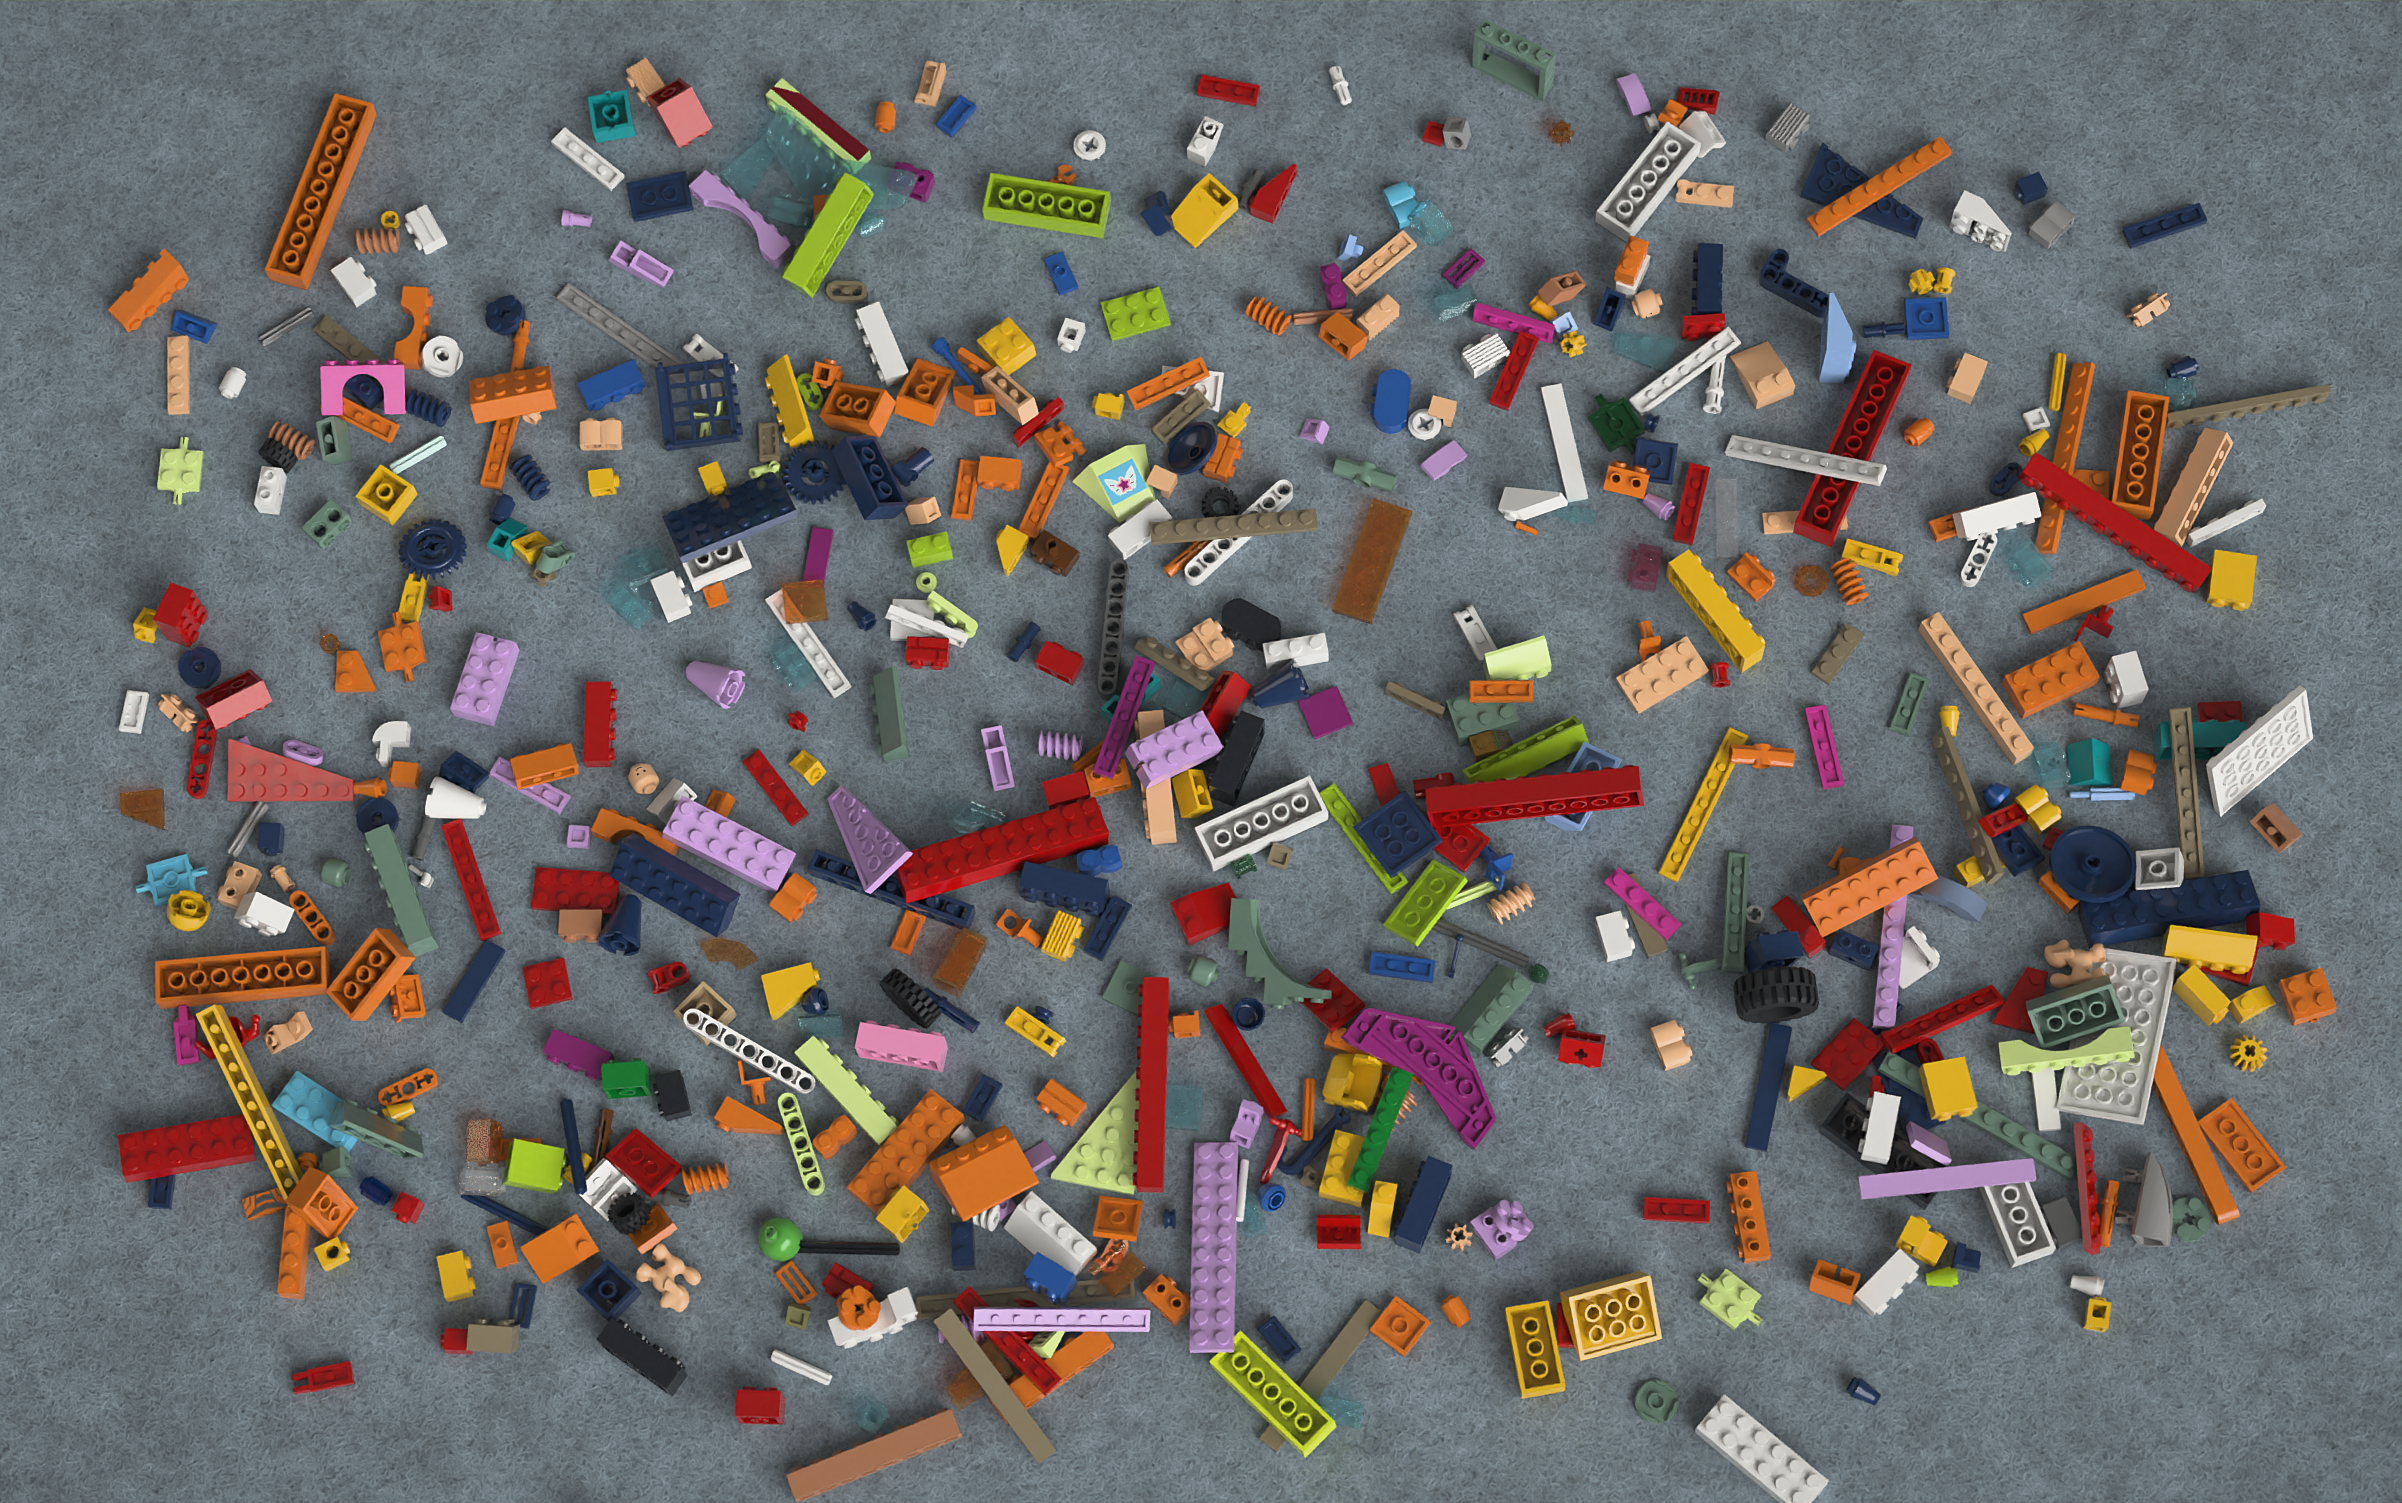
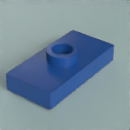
M960 95L937 121L936 127L952 138L977 109L976 105Z
M1063 251L1044 259L1059 296L1078 289V284Z

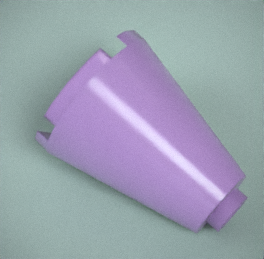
M694 661L686 668L687 679L717 705L725 709L730 708L728 705L731 702L736 703L745 687V682L742 681V675L745 676V673L737 668L701 661Z

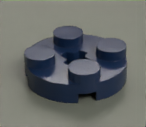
M507 295L487 305L485 320L487 326L494 333L502 336L509 335L520 327L518 324L521 319L524 321L525 307L513 295ZM505 313H508V314L506 315V318L503 319V318H502L503 315H504Z
M196 647L197 649L189 650L183 654L179 661L178 669L181 678L188 686L196 689H207L219 678L221 662L211 649ZM203 663L204 670L197 672L196 665L200 666Z
M384 798L365 801L359 807L356 814L357 827L364 836V833L389 824L393 832H395L400 820L395 806ZM375 815H383L381 818L382 821L380 823H373L375 821L373 819Z

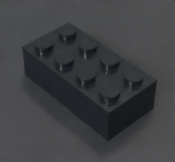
M1242 710L1239 716H1235L1231 725V728H1233L1231 735L1227 734L1223 743L1225 747L1223 754L1219 753L1215 765H1217L1215 773L1211 772L1207 781L1210 798L1233 807L1265 734V719Z
M611 1318L596 1339L603 1349L670 1396L675 1394L688 1376L684 1371L686 1367L682 1365L681 1361L674 1356L669 1359L665 1350L657 1344L651 1346V1343L644 1335L638 1331L634 1334L630 1326L621 1319L617 1322Z

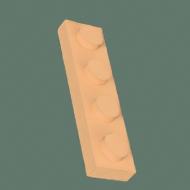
M1402 230L1346 276L1342 283L1357 297L1413 251L1417 244Z
M167 337L169 415L190 413L189 337Z
M1800 511L1762 513L1764 534L1793 533L1794 524ZM1847 515L1840 530L1848 528Z

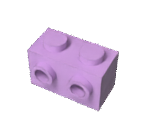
M1491 1207L1470 1221V1227L1496 1261L1515 1248L1517 1241L1510 1238L1513 1235L1509 1232L1504 1234L1497 1227L1492 1217L1494 1209Z

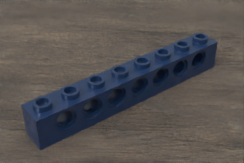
M817 849L808 867L810 875L905 910L913 911L967 932L976 914L974 905L943 894L906 904L898 880L893 876H889L871 894L864 891L853 862Z

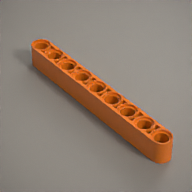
M2160 1043L2152 1086L2157 1097L2161 1098L2159 1099L2166 1117L2169 1116L2170 1118L2168 1121L2175 1136L2179 1137L2177 1139L2184 1156L2188 1157L2186 1160L2193 1175L2197 1176L2196 1182L2203 1196H2206L2205 1201L2212 1216H2215L2216 1224L2220 1225L2238 1218L2239 1211L2165 1050Z

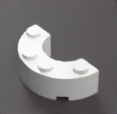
M906 1287L887 1295L888 1297L880 1303L881 1310L876 1323L867 1330H850L841 1323L838 1316L828 1320L836 1345H844V1348L847 1349L869 1339L870 1342H875L883 1338L882 1334L890 1332V1334L897 1333L903 1330V1325L916 1320L918 1312L909 1288Z

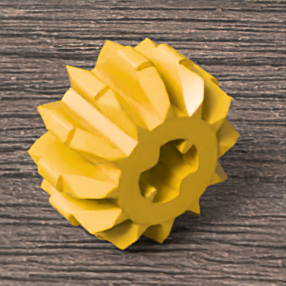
M2243 1035L2241 1040L2236 1038L2234 1040L2235 1045L2230 1047V1051L2233 1052L2229 1056L2230 1059H2237L2233 1065L2236 1067L2241 1064V1071H2245L2248 1066L2250 1072H2253L2255 1067L2261 1068L2262 1062L2267 1059L2264 1055L2267 1048L2260 1047L2263 1041L2255 1042V1035H2252L2250 1040L2246 1035ZM2248 1050H2250V1051L2252 1052V1054L2249 1055V1056H2246V1055H2245V1052H2247Z

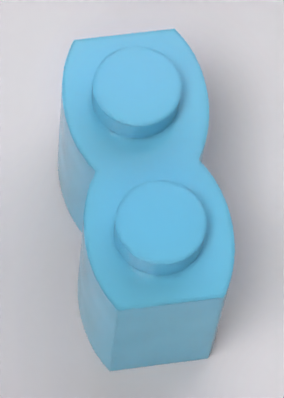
M1404 180L1383 189L1382 196L1399 229L1422 220L1424 210L1421 203L1416 202L1414 199L1415 192L1411 184L1408 185Z

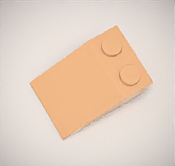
M1768 341L1730 356L1755 409L1794 394L1795 384L1788 369Z

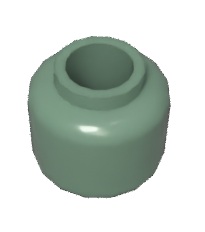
M331 857L321 863L319 874H321L323 883L339 888L349 883L352 877V869L348 862Z
M1199 955L1197 958L1193 957L1187 973L1191 981L1206 987L1210 982L1215 983L1220 971L1216 970V961Z

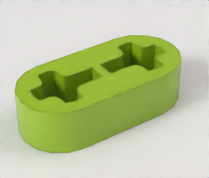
M803 373L797 378L798 389L806 406L811 410H819L824 405L823 395L817 383L811 382L812 375ZM806 379L809 382L811 389L807 390L806 386L803 385V380ZM811 394H814L818 401L817 404L811 402Z

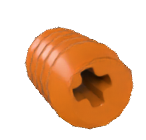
M1255 296L1249 303L1245 315L1247 317L1252 316L1253 321H1258L1259 325H1265V329L1271 330L1272 334L1280 336L1288 327L1292 315L1289 314L1287 317H1284L1285 310L1277 313L1279 306L1276 305L1271 309V301L1264 304V296L1259 300L1257 299L1258 296Z
M1850 558L1842 559L1830 567L1831 572L1834 573L1833 578L1837 580L1836 585L1840 587L1839 593L1843 595L1842 600L1846 602L1845 605L1859 603L1869 596L1868 592H1861L1866 586L1859 585L1863 578L1855 577L1860 574V570H1853L1857 563H1850Z
M726 1161L723 1163V1168H720L719 1164L715 1163L714 1169H711L710 1165L707 1164L705 1171H703L701 1166H698L697 1172H694L693 1168L689 1167L688 1174L682 1168L684 1187L689 1195L693 1193V1188H695L697 1193H701L702 1186L706 1192L710 1191L711 1185L714 1190H718L719 1183L723 1189L727 1188L729 1178Z

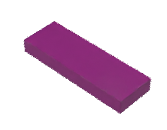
M812 528L802 583L804 588L824 589L834 533L832 529Z

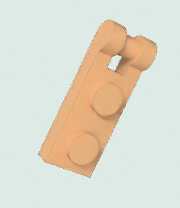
M1684 179L1677 181L1678 193H1676V202L1732 208L1734 186L1696 183ZM1691 190L1692 195L1686 194V191Z

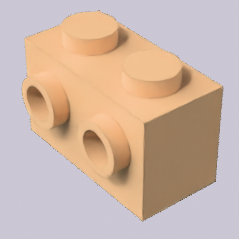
M234 861L233 866H230L227 870V879L224 886L222 885L218 890L219 902L224 906L237 910L243 895L255 892L262 876L260 871Z

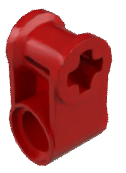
M673 962L648 971L647 977L651 979L653 994H661L687 983L690 979V972L682 962ZM684 970L682 976L674 977L676 971Z

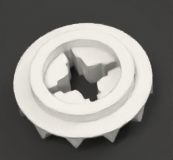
M1084 131L1074 140V151L1076 156L1081 157L1082 160L1092 161L1096 158L1099 159L1105 153V139L1096 131ZM1092 141H1093V147H1094V149H1093V148H1090V149L1086 152L1087 148H1086L1085 144L1089 145V144L1092 143Z
M1419 409L1409 418L1408 427L1410 434H1413L1416 439L1419 438L1424 441L1430 438L1433 439L1440 431L1441 420L1440 418L1429 416V409ZM1421 420L1425 423L1429 422V430L1425 429L1424 427L1419 428L1421 426Z

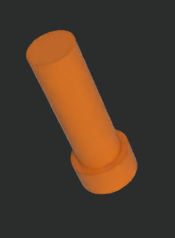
M1517 521L1515 526L1516 529H1521L1537 536L1539 531L1520 521Z
M1838 847L1832 860L1827 865L1828 868L1835 870L1836 864L1844 851L1842 847Z

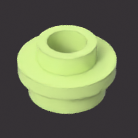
M925 572L917 577L916 585L921 592L929 593L936 588L937 580L932 573ZM925 579L930 580V583L923 584V581Z

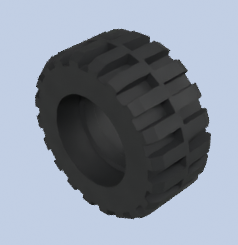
M1783 966L1756 970L1755 972H1749L1746 975L1740 976L1739 979H1736L1733 986L1737 1015L1745 1022L1777 1023L1780 1021H1790L1814 1013L1819 1006L1815 974L1810 969H1805L1804 967Z

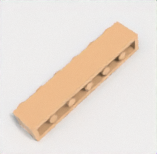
M2204 428L2202 434L2197 439L2193 452L2189 455L2185 468L2180 473L2176 486L2171 491L2167 504L2163 507L2159 520L2154 525L2155 531L2179 547H2182L2233 445L2227 432Z

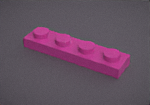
M1476 303L1473 322L1518 335L1520 331L1539 337V341L1550 344L1552 342L1555 330L1554 324L1494 308L1486 304Z
M1826 705L1805 708L1804 712L1822 790L1844 786V781Z
M1618 867L1604 881V885L1666 941L1681 927L1682 924L1621 868Z

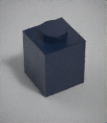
M2036 172L2017 180L2013 192L2015 198L2020 200L2023 205L2045 197L2048 188L2041 174Z
M281 823L259 824L258 848L266 856H276L277 853H283L285 829Z

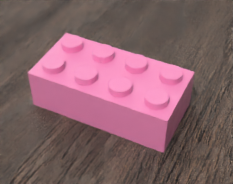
M869 1020L866 1023L860 1022L855 1043V1049L860 1058L943 1072L948 1050L945 1037L941 1033L929 1032V1034L921 1033V1030L916 1028L903 1030L893 1024H888L887 1027L880 1026L878 1022Z

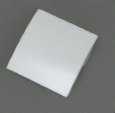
M603 1158L586 1176L588 1191L580 1196L603 1218L609 1221L608 1210H611V1204H616L614 1200L617 1198L619 1201L621 1195L626 1197V1193L629 1192L632 1195L638 1189L611 1163Z

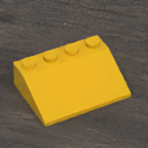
M1642 1271L1560 1292L1563 1313L1580 1361L1662 1339L1651 1277Z

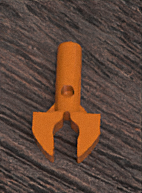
M1062 165L1057 168L1058 175L1046 181L1071 185L1076 179V172L1068 177L1064 176L1066 172L1073 169L1072 166Z

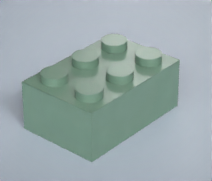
M1469 694L1446 700V711L1458 746L1467 744L1469 737L1487 731H1510L1519 728L1520 720L1514 703H1469Z

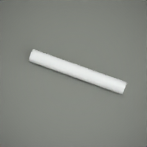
M1246 1159L1240 1161L1236 1205V1221L1239 1222L1244 1219L1249 1161Z

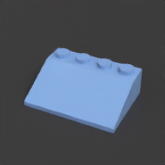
M1834 293L1829 294L1822 323L1819 382L1844 384L1845 377L1849 378V371L1851 370L1856 350V341L1852 340L1853 332Z

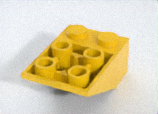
M1208 173L1193 187L1171 215L1174 230L1196 248L1238 210V198Z

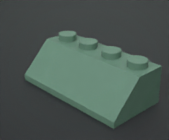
M892 666L873 676L874 683L870 684L871 694L876 696V703H873L874 716L878 715L879 723H875L876 735L881 737V742L877 743L878 753L883 755L884 761L909 758L900 678L897 667Z
M1498 964L1450 1023V1026L1456 1027L1452 1035H1455L1460 1030L1466 1045L1481 1055L1533 991L1534 984L1519 972Z

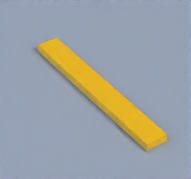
M1729 727L1658 872L1659 875L1678 883L1735 764L1729 763L1728 760L1730 745H1745L1748 735Z

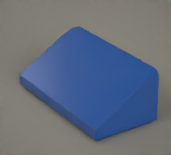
M178 310L175 312L171 330L207 344L217 323L184 310Z

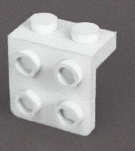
M1915 926L1908 929L1903 937L1899 987L1902 989L1907 988L1935 969L1940 961L1937 950L1928 945L1925 934L1920 929L1917 930Z

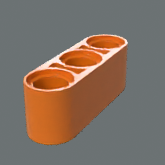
M301 890L293 892L289 898L290 905L295 909V912L318 943L323 946L333 944L336 934L309 896ZM300 899H305L303 905L296 906ZM317 915L315 921L308 922L310 916ZM329 931L327 937L320 938L322 932Z

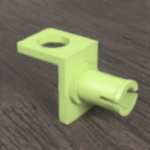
M724 401L717 403V413L714 414V417L723 415ZM694 412V419L709 417L708 413ZM710 422L701 423L699 438L712 436Z

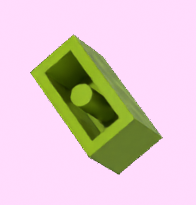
M947 531L907 541L913 568L953 559Z

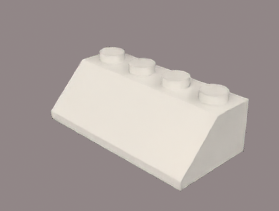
M1032 1191L1016 1207L1004 1227L1008 1233L1033 1255H1036L1037 1252L1041 1253L1075 1274V1277L1097 1254V1249L1092 1243Z

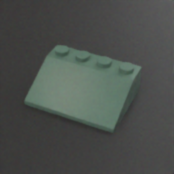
M348 1099L345 1102L340 1101L337 1103L329 1121V1127L403 1159L422 1158V1137L416 1133L417 1129L408 1125L401 1127L396 1124L397 1121L387 1116L384 1119L376 1116L378 1112L369 1108L362 1110L357 1107L358 1104Z

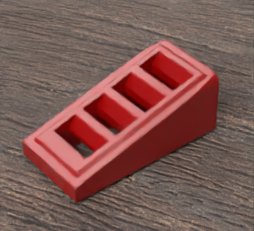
M1680 87L1677 102L1686 106L1688 110L1706 111L1707 114L1715 115L1720 91ZM1684 94H1688L1687 102H1683ZM1692 95L1696 96L1695 103L1691 102ZM1700 97L1704 98L1703 103H1699ZM1708 99H1712L1711 104H1707Z

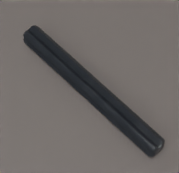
M800 1241V1249L797 1252L898 1256L900 1245L899 1243Z

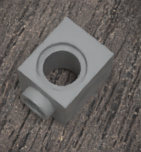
M1447 118L1443 129L1447 149L1466 150L1471 137L1467 118Z

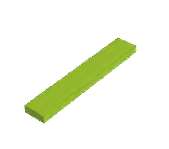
M1335 783L1319 792L1328 812L1390 895L1407 885L1408 881L1401 872L1392 879L1388 876L1353 827L1360 823L1362 819Z

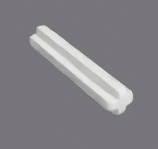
M774 1350L771 1355V1361L824 1385H829L831 1382V1373L779 1350Z

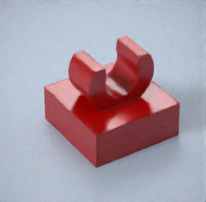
M440 586L431 588L432 593L428 595V599L432 600V605L429 606V609L444 612L453 610L451 590Z

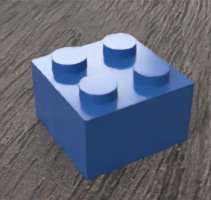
M1039 1252L1036 1253L1023 1273L1025 1282L1028 1284L1027 1288L1037 1294L1039 1291L1046 1295L1045 1298L1055 1305L1057 1303L1064 1305L1077 1284L1075 1274Z

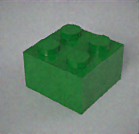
M632 1058L629 1059V1062L610 1060L607 1061V1064H601L602 1089L608 1099L651 1096V1071L645 1060Z

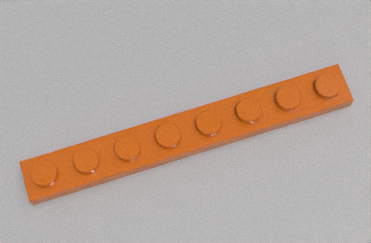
M1941 136L1814 213L1807 218V224L1817 237L1821 236L1951 156L1952 150Z

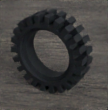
M893 968L880 981V987H882L887 997L891 998V1001L898 1006V1009L902 1010L906 1016H909L913 1022L915 1021L922 1028L928 1029L941 1015L940 1009L932 1001L931 997L927 996V993L918 984H915L911 978H908L899 969Z

